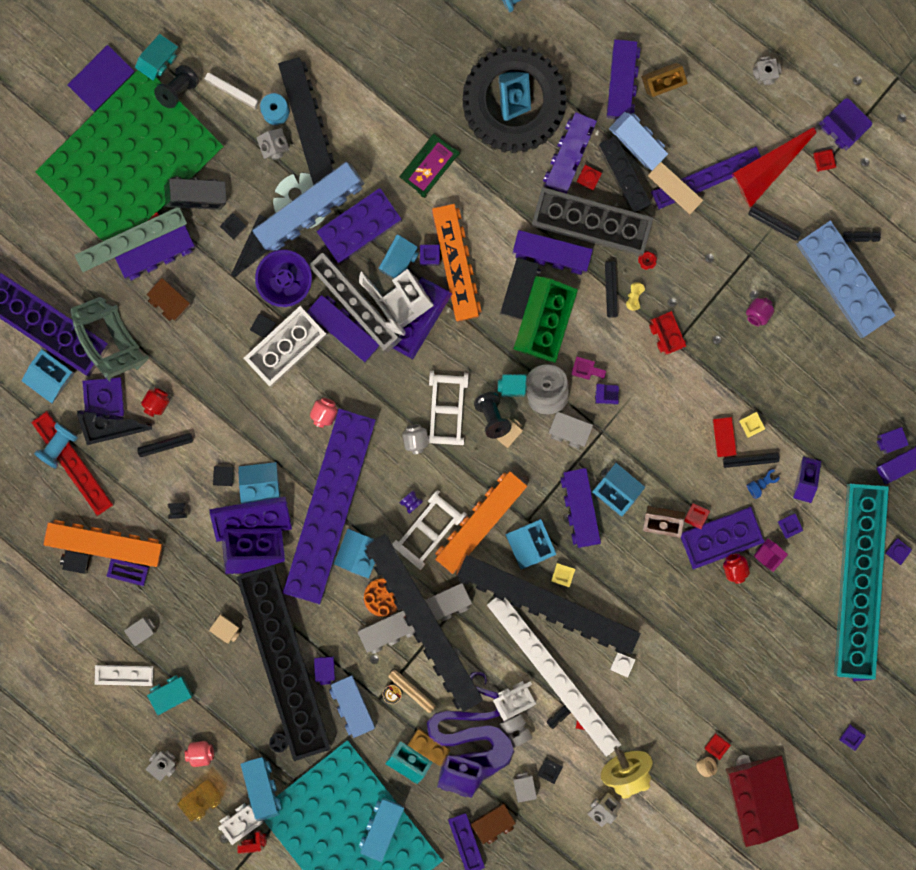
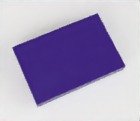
M107 45L67 85L96 112L135 71Z

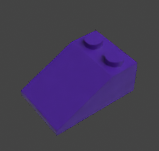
M281 528L224 529L222 549L225 574H245L285 561Z

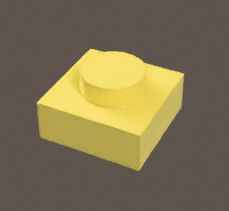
M757 412L739 421L747 438L765 429Z
M557 563L551 582L570 587L575 569Z

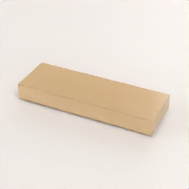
M662 162L647 176L689 215L703 201Z

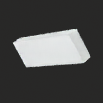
M207 73L205 76L206 82L256 109L259 105L257 99L213 74Z
M95 665V685L153 686L154 666Z

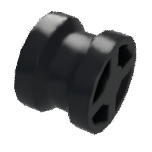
M187 503L167 504L170 509L168 519L187 518V513H185Z
M275 733L270 738L269 745L274 752L280 753L287 749L288 742L284 733Z

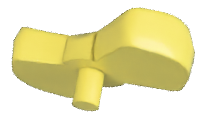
M640 282L631 284V293L628 294L630 298L626 302L627 308L631 311L640 309L638 299L640 294L645 291L644 285Z

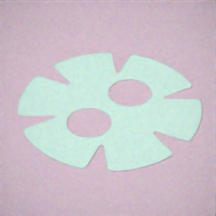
M300 173L299 184L293 174L279 183L275 192L285 198L273 199L276 213L292 202L288 196L290 189L298 188L303 194L313 187L310 174ZM317 218L315 220L316 224H314L312 227H315L316 225L321 223L324 218Z

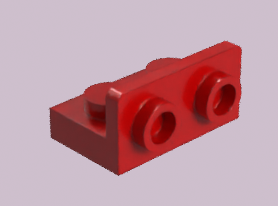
M672 311L650 320L649 328L652 335L656 334L658 338L656 344L660 353L664 352V355H668L686 347Z
M257 830L255 832L256 842L254 838L243 839L237 846L238 854L262 851L264 846L267 845L266 833L262 834V830Z

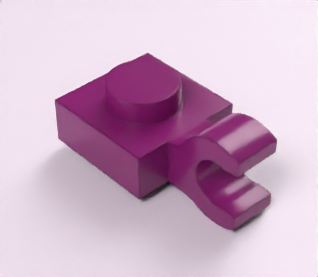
M576 356L571 375L590 380L591 375L604 379L606 370L595 368V361Z

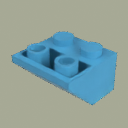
M41 349L29 365L21 381L53 404L75 373L48 352Z
M615 463L593 489L592 493L622 517L644 490L645 486Z
M541 519L505 534L520 569L557 555Z

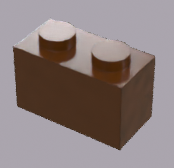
M163 278L146 294L149 297L148 302L155 308L159 306L163 310L162 315L169 321L173 319L177 322L192 306Z
M647 506L643 531L681 538L685 512Z
M504 802L471 822V826L483 844L487 842L488 845L498 839L497 835L502 832L507 834L514 829L513 825L516 824Z

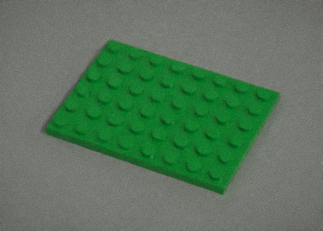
M139 70L35 171L102 241L148 221L165 206L164 185L170 178L181 177L186 180L194 178L224 148L179 100L174 108H166L161 105L155 97L154 89L163 83L157 77L153 81Z

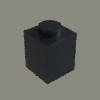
M67 550L61 556L60 565H63L62 570L87 574L91 555Z

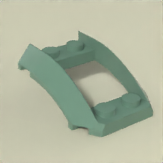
M98 297L73 307L71 315L75 331L85 352L110 382L113 376L133 368L138 370L148 361L149 357L147 355L144 356L138 350L139 346L122 323L117 311L119 307L117 305L111 306L106 303L107 300ZM101 318H104L107 328L120 352L102 358L96 351L83 326Z

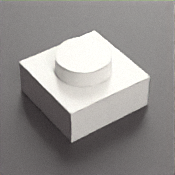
M617 652L610 670L628 677L635 659Z

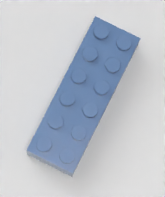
M346 162L255 228L253 232L266 250H280L285 246L284 242L297 238L301 234L299 231L303 228L309 229L316 224L315 220L317 218H324L330 214L332 207L345 203L347 196L360 192L363 189L361 186L365 183L354 167Z
M831 220L796 244L860 339L895 317V314Z

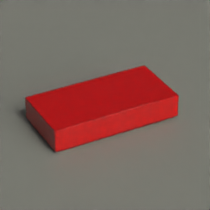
M732 417L712 419L717 457L737 455Z

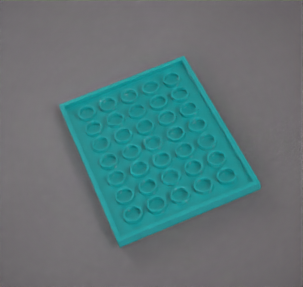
M348 740L277 795L276 798H279L282 809L279 810L280 815L263 820L302 870H432L443 861L404 810L382 862L360 853L362 848H359L362 837H367L369 830L366 827L370 818L373 820L375 818L376 812L373 810L377 801L381 802L383 798L395 803L397 801Z

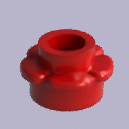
M644 251L643 256H639L638 263L641 264L642 269H653L656 266L657 257L650 251Z

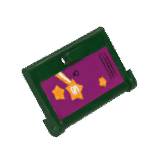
M433 134L399 178L414 188L421 197L426 198L429 191L456 157L460 155V152L455 148H451Z

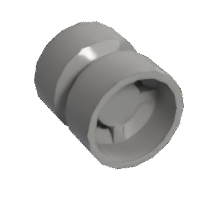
M521 713L499 723L502 732L511 739L513 748L533 738L529 729L524 727L526 723ZM519 730V734L515 735L513 733L514 731Z

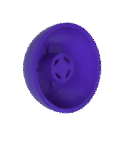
M274 251L266 255L257 267L255 274L256 288L261 297L271 305L277 307L293 306L301 302L311 288V269L306 260L293 251Z

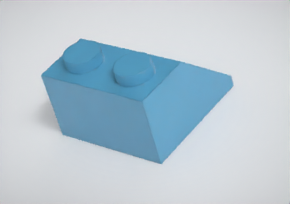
M510 70L500 74L499 88L503 119L507 121L530 111L529 73Z
M397 234L379 267V271L393 279L408 269L411 262L414 263L419 255L417 252L418 247Z
M277 462L238 467L241 504L281 497Z
M347 529L334 565L369 579L375 562L373 559H368L364 550H366L365 544L374 539Z

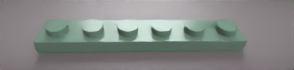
M175 208L74 256L82 272H85L182 227L187 222L181 209Z

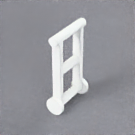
M430 370L429 386H433L430 436L428 435L429 443L464 445V438L460 437L463 390L468 387V373H465L464 376L435 375L434 371ZM437 382L460 384L459 407L436 405ZM435 413L458 414L457 437L434 436Z
M439 490L428 500L430 505L399 542L395 540L392 544L399 553L420 570L425 565L424 559L452 525H458L467 515L465 512L460 514L438 495L440 493ZM435 504L439 505L453 517L452 521L440 535L422 522L423 518ZM416 527L434 541L420 559L402 545Z

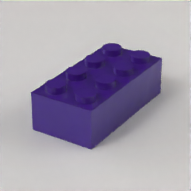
M379 188L323 226L317 233L340 265L400 224L402 219Z

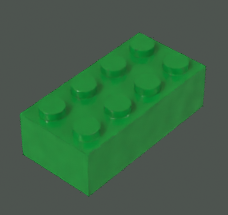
M536 276L513 350L544 361L556 363L578 289L550 278Z

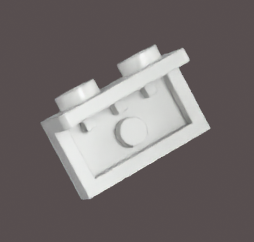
M521 681L513 686L514 690L509 691V689L498 693L499 698L493 700L503 721L536 705L528 689L532 685L531 681L526 684Z
M243 803L235 809L237 813L232 817L228 814L220 820L221 825L218 828L222 830L232 845L264 822L263 820L259 822L255 820L251 803L247 806Z

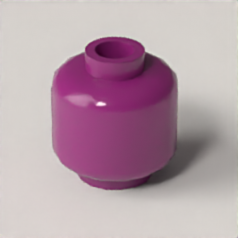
M765 297L755 298L746 310L747 320L758 327L766 325L774 314L772 302Z

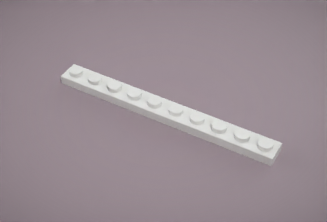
M495 598L487 604L607 757L611 754L616 745L617 748L621 746L617 738L506 598L504 600Z

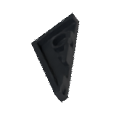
M258 215L231 273L232 276L237 277L269 251L264 248L253 232L255 228L269 218Z
M83 410L77 411L87 445L152 430V424L149 421Z

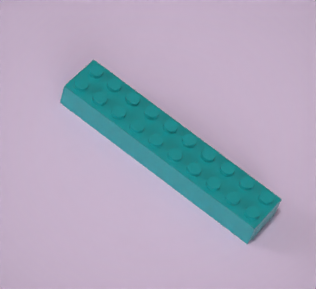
M847 484L834 676L876 680L888 486Z

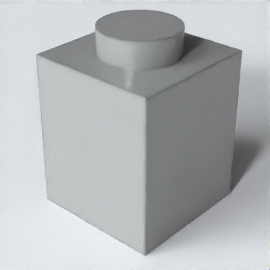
M143 617L124 630L133 645L137 646L156 633L154 631L156 626L150 618L147 620L146 617Z
M528 772L516 774L517 777L513 778L518 803L537 799L532 774L528 775Z

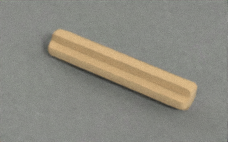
M394 669L388 677L428 713L435 709L436 705L397 670Z

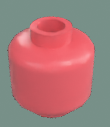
M327 398L315 401L310 412V417L314 421L313 424L321 428L332 425L338 412L335 406L336 403Z
M206 741L190 743L188 750H185L186 762H189L192 767L208 766L211 760H214L213 746L209 745Z

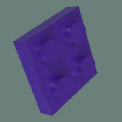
M111 378L110 382L107 379L82 381L85 411L125 416L122 378Z

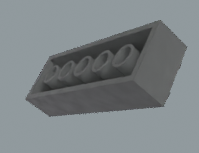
M542 187L531 227L633 255L643 256L653 217Z

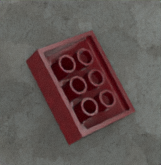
M782 755L725 769L742 842L745 847L762 844L799 829Z

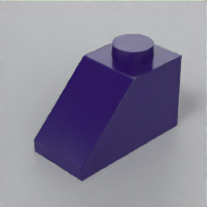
M802 457L794 488V499L812 503L818 488L821 461Z

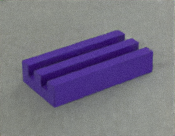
M111 558L106 577L144 586L149 567ZM114 563L121 564V565H125V566L132 567V568H136V569H140V570H144V571H143V574H142V573H138V572H134V571L122 569V568H119V567H115V566H114ZM112 570L141 577V581L111 573Z

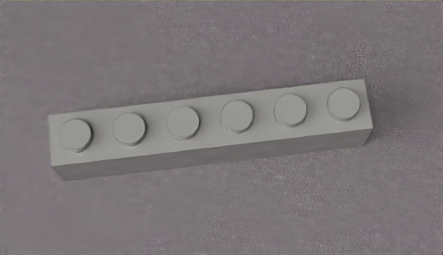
M321 253L309 265L384 351L389 352L402 340L398 334L392 332L385 324L387 321L328 255Z
M463 583L425 600L436 620L441 619L442 622L452 618V613L456 611L463 613L469 610V605L472 604ZM403 610L358 631L367 653L370 651L372 654L383 650L382 646L387 643L392 646L400 642L399 638L404 635L407 638L413 636L415 630L412 626L408 627L403 618L406 615Z

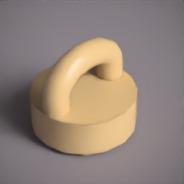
M706 757L696 764L697 770L704 777H711L717 773V764L710 757Z

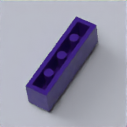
M614 40L606 118L618 119L624 112L632 114L635 111V104H632V96L636 97L637 85H633L634 77H638L639 66H635V62L640 57V47H637L636 41Z
M184 225L115 257L124 278L133 281L140 278V274L145 271L150 273L157 270L158 265L162 263L167 265L176 261L175 257L181 254L185 257L193 253L192 249L196 247L187 227Z
M518 230L512 254L516 255V259L526 260L529 258L539 265L545 266V263L553 264L552 268L558 270L568 268L571 269V273L582 275V272H587L593 249Z
M321 295L307 311V314L366 363L380 345L370 334L368 335L363 331L364 327L357 320L353 322L349 319L350 314L343 308L337 309L334 306L336 302L328 295L326 297Z
M586 468L563 472V477H560L562 488H566L567 495L564 496L565 506L570 508L571 514L567 516L569 526L574 528V533L571 534L573 545L577 544V548L601 544Z

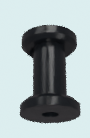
M178 66L175 70L176 77L167 85L159 84L154 89L156 99L164 107L174 108L178 104L179 94L186 88L194 89L198 86V76L189 66Z
M495 392L484 393L474 401L475 409L478 412L484 413L488 423L485 427V433L491 439L505 436L512 427L508 419L501 417L498 409L501 400Z

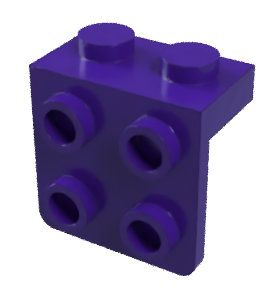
M845 98L819 123L822 126L823 132L828 136L831 135L835 139V144L845 151L872 126V122L848 98Z

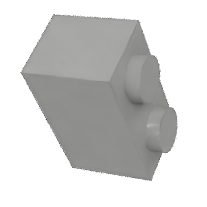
M557 412L548 434L552 435L551 439L562 442L563 439L570 442V446L580 449V446L585 447L593 425Z

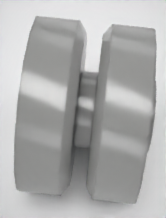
M546 364L534 368L527 375L528 404L533 410L548 415L557 413L566 406L569 399L567 377L562 369Z

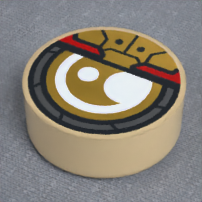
M388 685L383 690L382 696L386 703L396 704L400 701L402 692L398 686Z

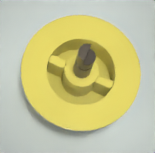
M616 745L614 751L617 756L611 759L601 771L603 783L614 787L615 792L624 799L640 791L648 790L651 781L649 774L652 767L651 756L643 751L624 753L622 749L618 750Z

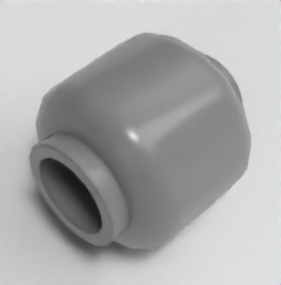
M419 424L406 427L402 434L405 449L412 451L413 454L424 452V449L429 445L427 430Z

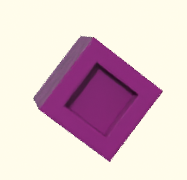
M767 539L754 554V557L772 572L788 556L783 549L770 539Z

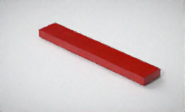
M46 411L31 423L48 445L57 430L54 427L55 421ZM68 442L57 457V460L95 514L99 516L112 507L113 503L70 442Z

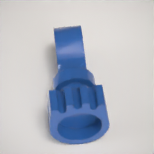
M775 470L768 471L763 479L759 478L757 480V483L751 481L746 485L753 498H759L762 494L761 489L764 490L767 487L766 485L776 483L780 479V477L774 480L770 479V474Z

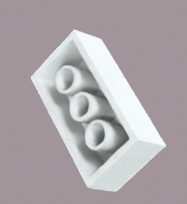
M299 306L248 353L244 359L272 387L317 346L327 334Z

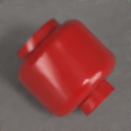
M157 387L149 389L141 401V405L145 408L143 412L151 417L162 415L170 402L167 397L168 394Z
M732 554L726 557L723 569L727 580L736 584L743 583L750 575L747 559L744 556H740V554Z

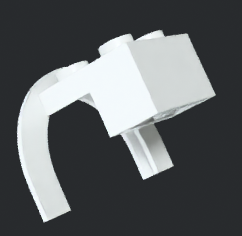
M408 269L392 280L396 288L384 297L367 276L361 272L359 283L380 306L390 323L386 322L385 324L396 334L404 336L406 333L403 327L434 306L417 278Z

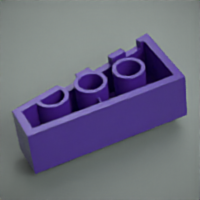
M575 112L573 119L569 118L565 127L568 130L565 137H561L558 144L560 151L558 154L554 153L550 163L553 165L551 172L547 171L543 182L546 183L544 188L567 194L596 125V120Z

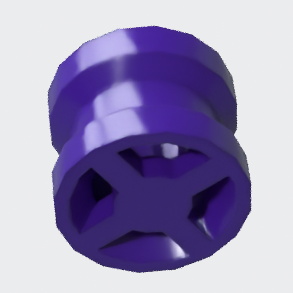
M413 490L399 503L405 506L410 514L423 501L416 497V493Z

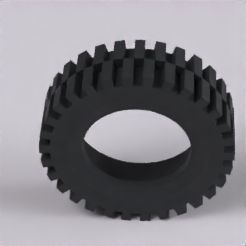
M506 46L504 50L498 48L494 53H487L484 59L481 58L478 60V64L472 67L463 88V110L469 128L474 131V135L482 140V143L485 145L489 144L492 149L496 150L497 148L505 153L506 151H512L511 153L522 151L523 153L527 152L528 149L532 148L534 150L538 148V145L546 143L547 139L551 138L555 131L558 130L566 108V87L563 84L562 75L558 73V68L551 64L549 58L545 59L542 57V53H534L531 48L527 50L522 49L523 46H517V48ZM510 70L529 73L537 80L543 92V105L537 117L530 123L518 127L506 126L498 122L490 114L486 104V92L492 80L499 74Z

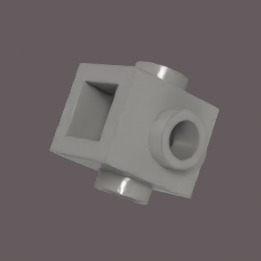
M770 56L760 58L759 62L755 64V68H753L754 79H757L758 84H775L779 75L782 74L780 63L776 62V58L771 59ZM765 67H770L771 72L767 73Z
M282 128L267 131L256 137L264 159L272 157V160L282 158L283 153L289 151Z
M162 750L160 753L155 752L149 759L150 765L145 770L161 782L166 775L170 777L176 770L174 767L177 763L174 760L176 757L168 750L166 752ZM160 762H163L165 764V767H162L160 765Z
M607 792L601 799L597 797L590 804L592 809L588 815L602 827L607 822L611 824L618 816L616 813L622 805Z

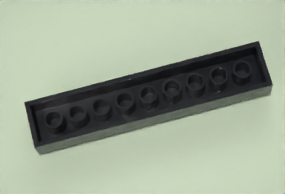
M275 565L236 576L293 761L331 750L332 747Z

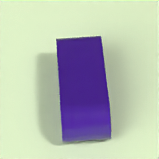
M916 446L876 467L885 485L916 469Z

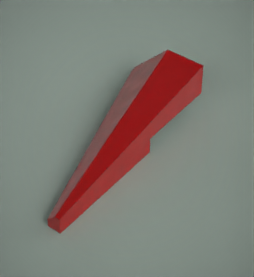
M814 127L732 174L749 208L755 204L816 134Z

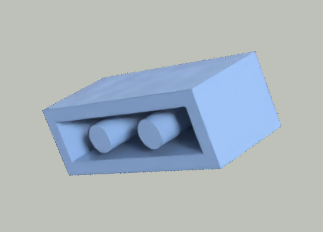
M624 112L609 129L646 168L653 171L668 155L664 150L665 145L652 137L653 133L650 129L640 125L639 122L641 120L634 113Z

